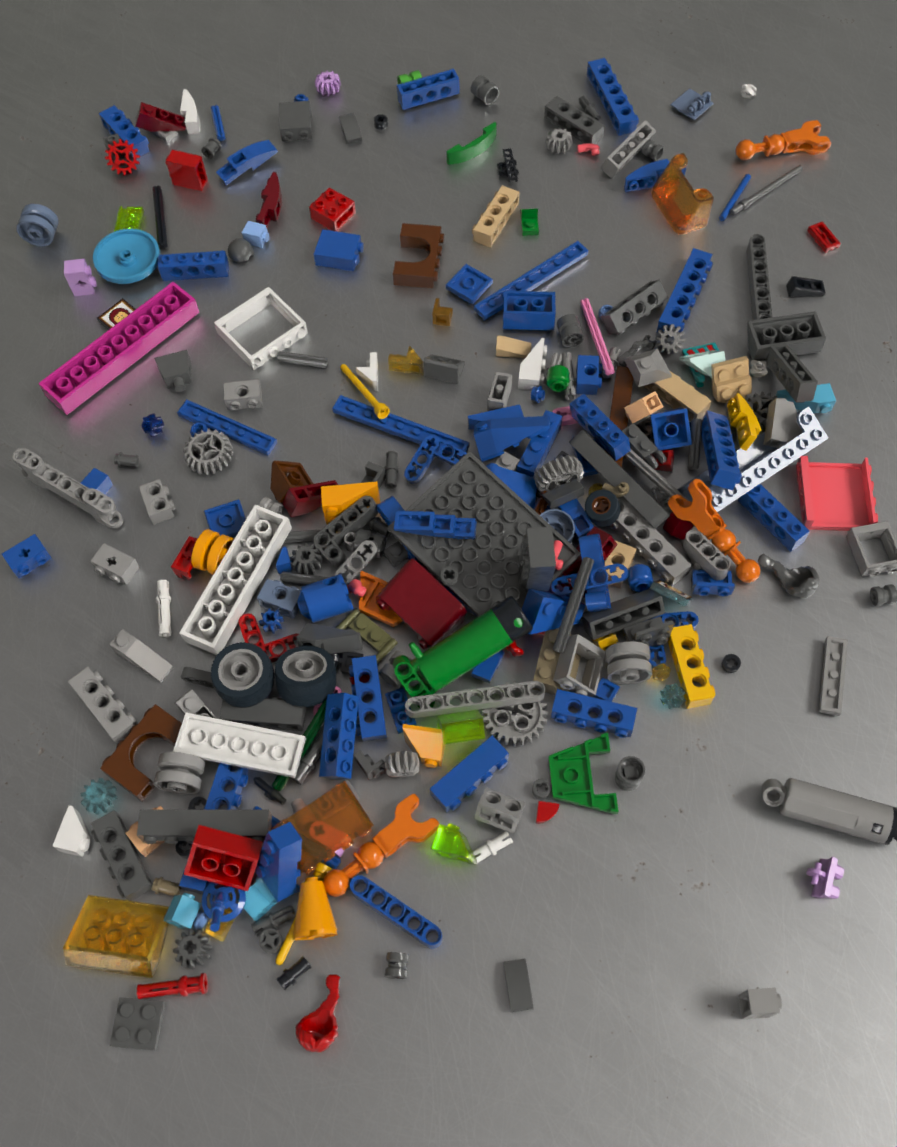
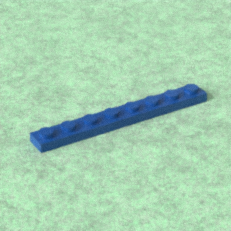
M576 241L474 305V310L483 320L488 319L504 308V291H532L586 257L589 250L579 241Z
M342 395L339 396L332 408L333 413L420 445L427 436L434 435L467 452L470 446V442L391 413L386 418L379 419L374 413V407ZM434 441L432 443H428L429 448L431 446L435 447ZM446 448L443 450L442 453L450 456L452 454V450Z

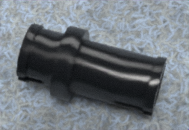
M302 956L288 970L285 968L282 971L283 974L276 979L282 988L286 990L291 984L294 986L297 983L296 980L312 967Z

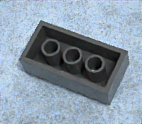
M552 526L527 528L526 535H522L518 562L519 567H523L521 568L520 584L524 586L525 592H528L529 589L549 591L556 568Z

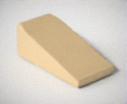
M497 336L496 357L526 358L531 352L530 342Z

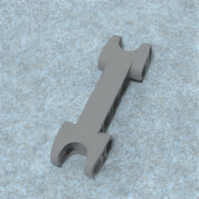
M19 448L13 453V460L22 468V474L29 481L58 494L90 513L96 521L111 529L119 528L123 524V517L116 511V505L110 497L97 489H89L43 462L40 456L28 449ZM20 454H25L23 458L17 459ZM113 518H119L118 522L110 523Z

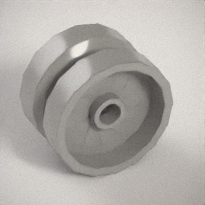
M635 641L621 642L611 645L606 649L605 656L608 663L607 678L610 682L616 684H636L652 677V666L649 662L651 657L650 648L647 644Z
M181 752L161 753L157 765L161 771L155 774L154 786L177 794L199 793L202 780L198 776L204 772L205 761L200 757Z

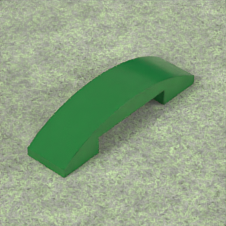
M493 122L483 128V135L464 147L457 144L447 150V164L453 165L466 162L487 150L497 136V123Z

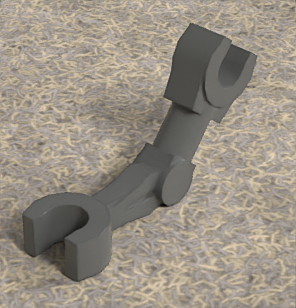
M646 335L643 341H635L629 351L622 354L617 361L621 366L626 367L625 358L633 356L644 347L653 349L657 341H650L651 336Z

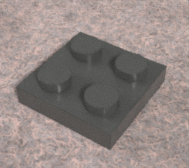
M119 998L109 1046L157 1051L165 1002Z

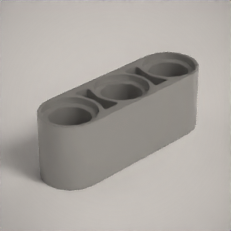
M695 529L688 531L683 543L685 552L714 580H723L730 568L729 559L700 531Z

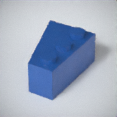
M529 589L522 606V611L533 626V630L528 634L531 635L560 628L570 596H560L554 593ZM580 603L574 624L580 623L586 607L583 603Z
M291 822L267 833L255 869L256 874L259 878L263 879L277 902L300 891V886L296 884V881L301 872L297 869V862L301 861L302 838Z

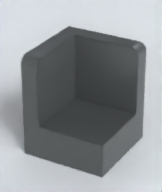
M368 461L365 466L366 476L361 483L377 481L378 488H380L386 478L385 468Z

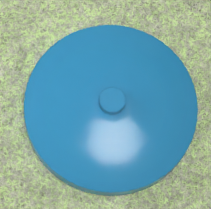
M122 229L107 235L97 244L93 252V263L98 274L105 280L116 284H130L146 278L156 269L160 249L155 238L149 233L139 229Z

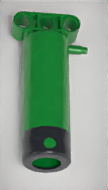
M509 596L423 653L414 642L409 643V647L416 658L410 660L404 655L397 656L393 661L394 673L411 698L435 694L532 631L533 626L514 597ZM402 664L407 665V668L404 670L398 669ZM413 680L419 681L417 685H409ZM435 701L429 704L431 708H433Z

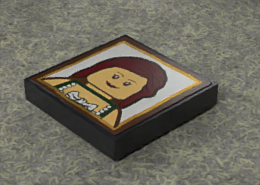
M122 298L97 317V320L109 330L136 309Z

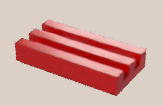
M823 221L808 227V233L825 253L829 250H834L835 247L836 249L840 247L841 243Z

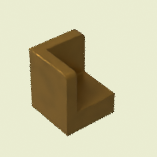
M436 298L433 308V324L450 326L453 308L441 307L439 298Z

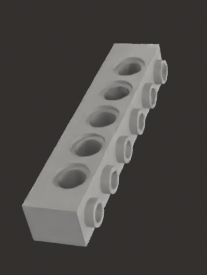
M623 496L617 498L620 504V515L609 526L616 530L626 543L637 549L636 554L642 556L648 566L660 574L664 582H668L669 585L673 586L688 575L691 564Z

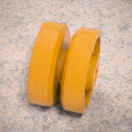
M209 529L204 530L193 548L191 557L193 568L208 571V573L214 575L234 538L224 534L220 536L218 532Z

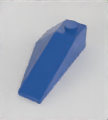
M549 416L480 421L474 425V438L481 461L498 457L504 454V449L512 445L514 448L520 445L519 442L526 437L531 439L550 429Z

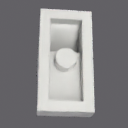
M377 352L370 353L367 367H356L357 378L373 391H378Z

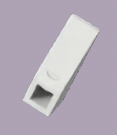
M544 338L540 339L520 364L518 389L532 390L533 387H539L540 384H543L544 374L541 373V370H545L546 359H543V356L547 354V345H544Z

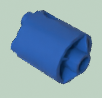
M342 574L302 586L297 600L301 615L311 620L312 623L354 610Z

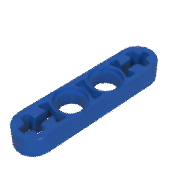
M613 564L592 569L585 590L625 581L629 575L627 567L623 564ZM618 567L624 570L621 578L614 575L611 576L612 581H609V575L606 570L610 569V573L616 572ZM597 572H603L605 575V580L602 583H597L594 580ZM578 573L556 578L551 585L553 592L560 596L571 594L570 586L564 587L562 592L556 589V586L559 585L560 581L563 584H568V579L571 578V585L573 587Z

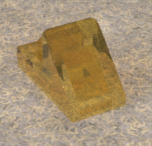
M409 346L407 356L389 354V370L423 375V361L411 346Z

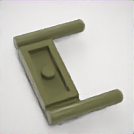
M357 608L336 627L344 630L349 627V629L360 632L361 639L378 652L376 654L377 664L398 644L394 638H391L387 632Z

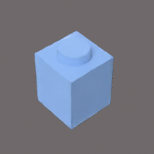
M252 221L246 223L242 231L243 239L247 240L252 246L263 248L269 240L266 225Z

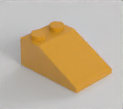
M378 482L322 486V509L326 525L363 496H371L376 504H379Z

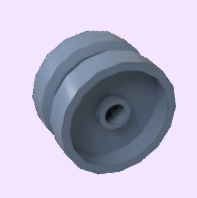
M28 204L21 212V217L17 224V232L23 240L30 244L48 246L53 242L59 219L46 206Z

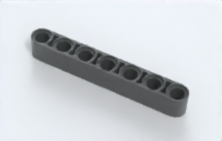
M754 234L750 237L746 252L752 320L772 318L765 238L760 234Z
M581 429L569 441L612 486L615 487L621 482H626L629 485V492L623 497L655 529L669 517V514L584 430Z

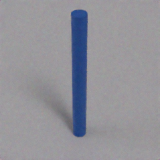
M746 174L719 216L720 221L726 219L730 209L733 208L751 179V175Z

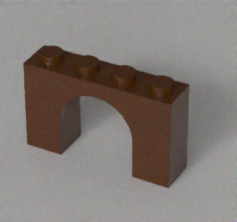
M402 223L400 233L401 247L422 249L429 256L419 262L395 261L393 270L394 285L433 288L434 282L438 281V271L436 270L440 268V259L438 258L442 256L441 244H444V233H442L441 226Z
M155 704L145 712L144 718L132 727L126 739L119 742L114 753L103 761L100 769L143 802L155 786L150 778L136 769L134 764L135 753L144 742L150 739H163L175 746L182 723Z

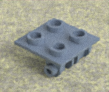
M689 88L670 106L696 120L714 103L710 101L711 93L709 91L704 92L701 96Z

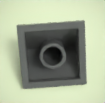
M431 354L424 358V377L458 384L465 361Z

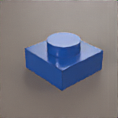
M602 677L598 683L596 695L593 697L612 702L620 687Z

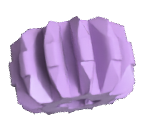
M326 71L317 75L315 87L319 94L329 97V95L335 96V93L339 92L341 82L338 74H334L333 71Z

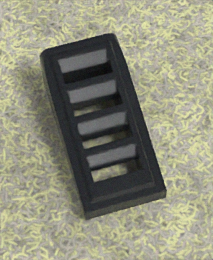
M792 276L786 284L789 297L824 296L826 294L822 280Z

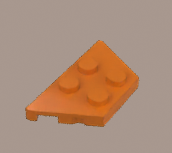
M361 571L360 581L362 586L366 587V592L364 596L360 597L359 611L391 627L397 626L403 620L392 609L389 611L380 609L375 600L376 596L388 582Z

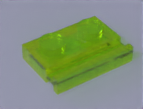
M120 206L114 232L122 229L140 230L144 215L143 207L123 208Z

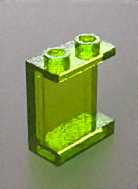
M478 710L437 715L438 729L442 731L443 744L485 739L484 721Z

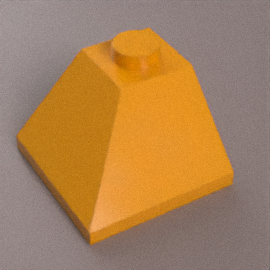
M403 724L404 740L412 752L418 754L421 764L429 768L442 767L445 749V730Z

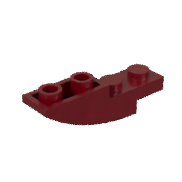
M273 172L271 177L268 178L267 185L261 192L263 203L260 213L256 216V223L264 224L266 227H268L270 221L277 222L281 211L282 195L276 172Z

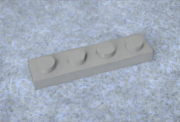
M827 636L825 639L819 712L836 716H840L842 713L848 643L846 639Z

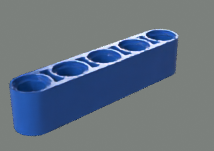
M357 875L351 880L350 889L355 898L426 947L435 949L441 945L442 932L438 926L365 876ZM364 883L366 888L362 892L355 891L356 885ZM376 895L384 897L381 904H374L372 902ZM394 907L402 909V913L398 917L390 915ZM411 920H418L420 926L417 929H410L408 924ZM436 932L439 937L435 942H429L426 939L428 933Z

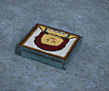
M661 580L654 581L650 587L652 590L684 607L691 604L693 597Z

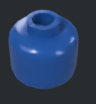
M635 564L628 569L629 575L627 580L631 590L639 593L652 587L653 577L651 569L647 565Z

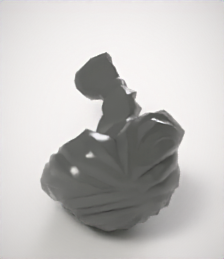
M765 554L759 556V565L762 567H772L775 575L781 582V587L789 595L807 598L817 590L820 580L818 573L813 567L806 566L789 570L780 562L771 559Z

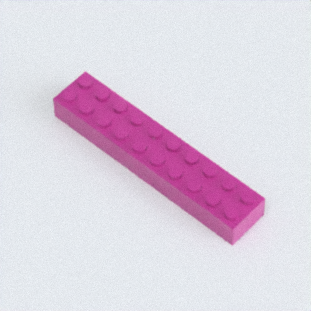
M175 282L170 283L38 384L44 395L62 412L68 415L200 313L196 300Z

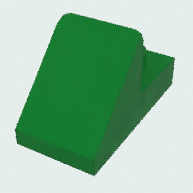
M538 208L520 209L522 236L539 235Z

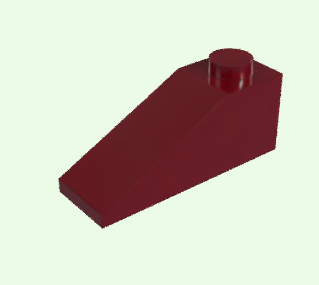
M335 480L289 488L282 504L291 517L307 514L322 506V486L338 484Z

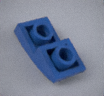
M404 687L385 693L398 734L403 733V724L417 726L415 718L409 717L405 712V703L408 697Z

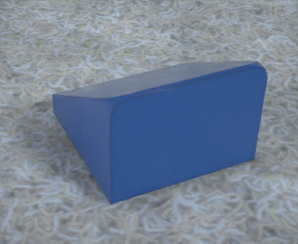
M286 546L282 548L276 563L278 574L293 570Z

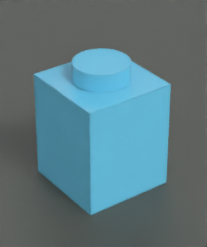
M188 893L174 895L163 921L180 929H191L201 903L195 901L196 897Z

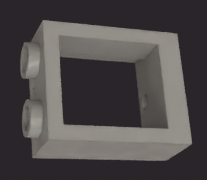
M888 521L850 529L846 538L862 577L868 575L874 577L884 572H897V541ZM881 538L890 561L869 565L860 541Z
M579 634L569 636L565 651L560 653L553 681L560 684L563 689L570 690L573 693L585 696L596 695L605 659V651ZM575 653L587 659L581 683L570 677Z

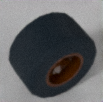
M604 489L596 490L587 497L585 512L594 525L600 527L609 526L618 519L620 504L611 491Z

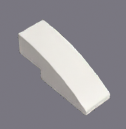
M183 89L180 112L181 116L185 117L188 134H200V119L195 102L187 89Z

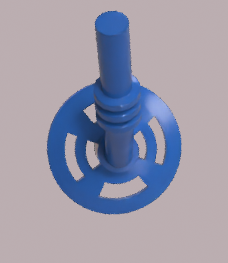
M213 882L206 887L202 895V908L211 919V931H218L220 922L231 921L242 912L246 903L245 890L238 889L240 898L237 904L234 891L237 888L228 886L220 887L216 890L214 886L217 883ZM229 893H232V897H233V898H232V901H231V898H230V896H229ZM208 894H211V895H210V905H211V908H210V909L208 908V905H207V897H208ZM230 907L232 912L227 915H223L224 910Z

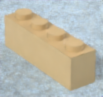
M671 371V378L644 385L650 392L656 391L658 397L673 409L687 408L690 421L694 418L701 419L707 410L709 411L711 400Z

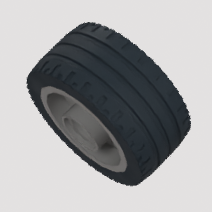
M240 642L225 647L217 654L211 667V680L216 692L226 703L234 707L246 708L257 705L267 698L274 686L275 672L269 656L263 649L252 643Z
M298 646L283 653L275 665V682L279 696L286 703L300 707L314 706L327 700V695L333 694L336 687V667L330 653L315 646Z

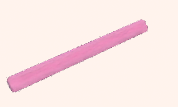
M582 299L580 304L605 374L609 376L614 374V367L589 299Z

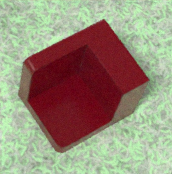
M672 511L663 529L670 535L684 540L686 533L693 529L694 524L677 518Z

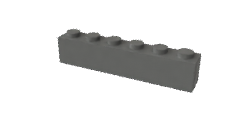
M140 810L137 836L143 843L155 844L156 841H165L168 844L186 841V843L193 844L198 825L263 841L264 843L267 833L271 831L272 814L269 810Z

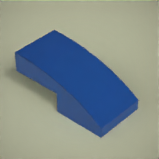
M499 651L476 666L471 676L490 683L505 651Z

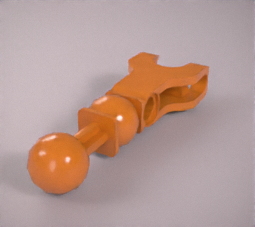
M818 120L805 122L800 129L790 130L780 135L773 134L769 137L766 135L762 143L754 144L751 140L744 139L738 143L735 151L736 156L740 160L745 161L751 159L757 152H764L766 157L777 155L781 152L784 154L786 152L794 153L800 151L816 155L828 151L831 141L827 136H818L822 126Z
M694 479L688 486V491L693 498L692 501H687L680 494L669 498L668 505L677 518L692 522L708 540L711 539V543L725 556L728 555L737 566L736 575L738 579L745 583H751L759 578L761 569L759 564L755 560L745 559L736 548L741 542H736L734 533L725 529L727 525L712 506V492L702 480Z
M411 794L397 805L394 820L372 838L373 842L362 844L358 852L353 853L354 861L342 870L333 869L325 874L323 884L328 895L339 897L345 894L349 888L350 880L363 870L368 874V869L379 867L384 858H388V856L392 855L407 842H425L439 829L440 823L435 818H430L423 823L412 819L411 814L419 806V798L416 794Z

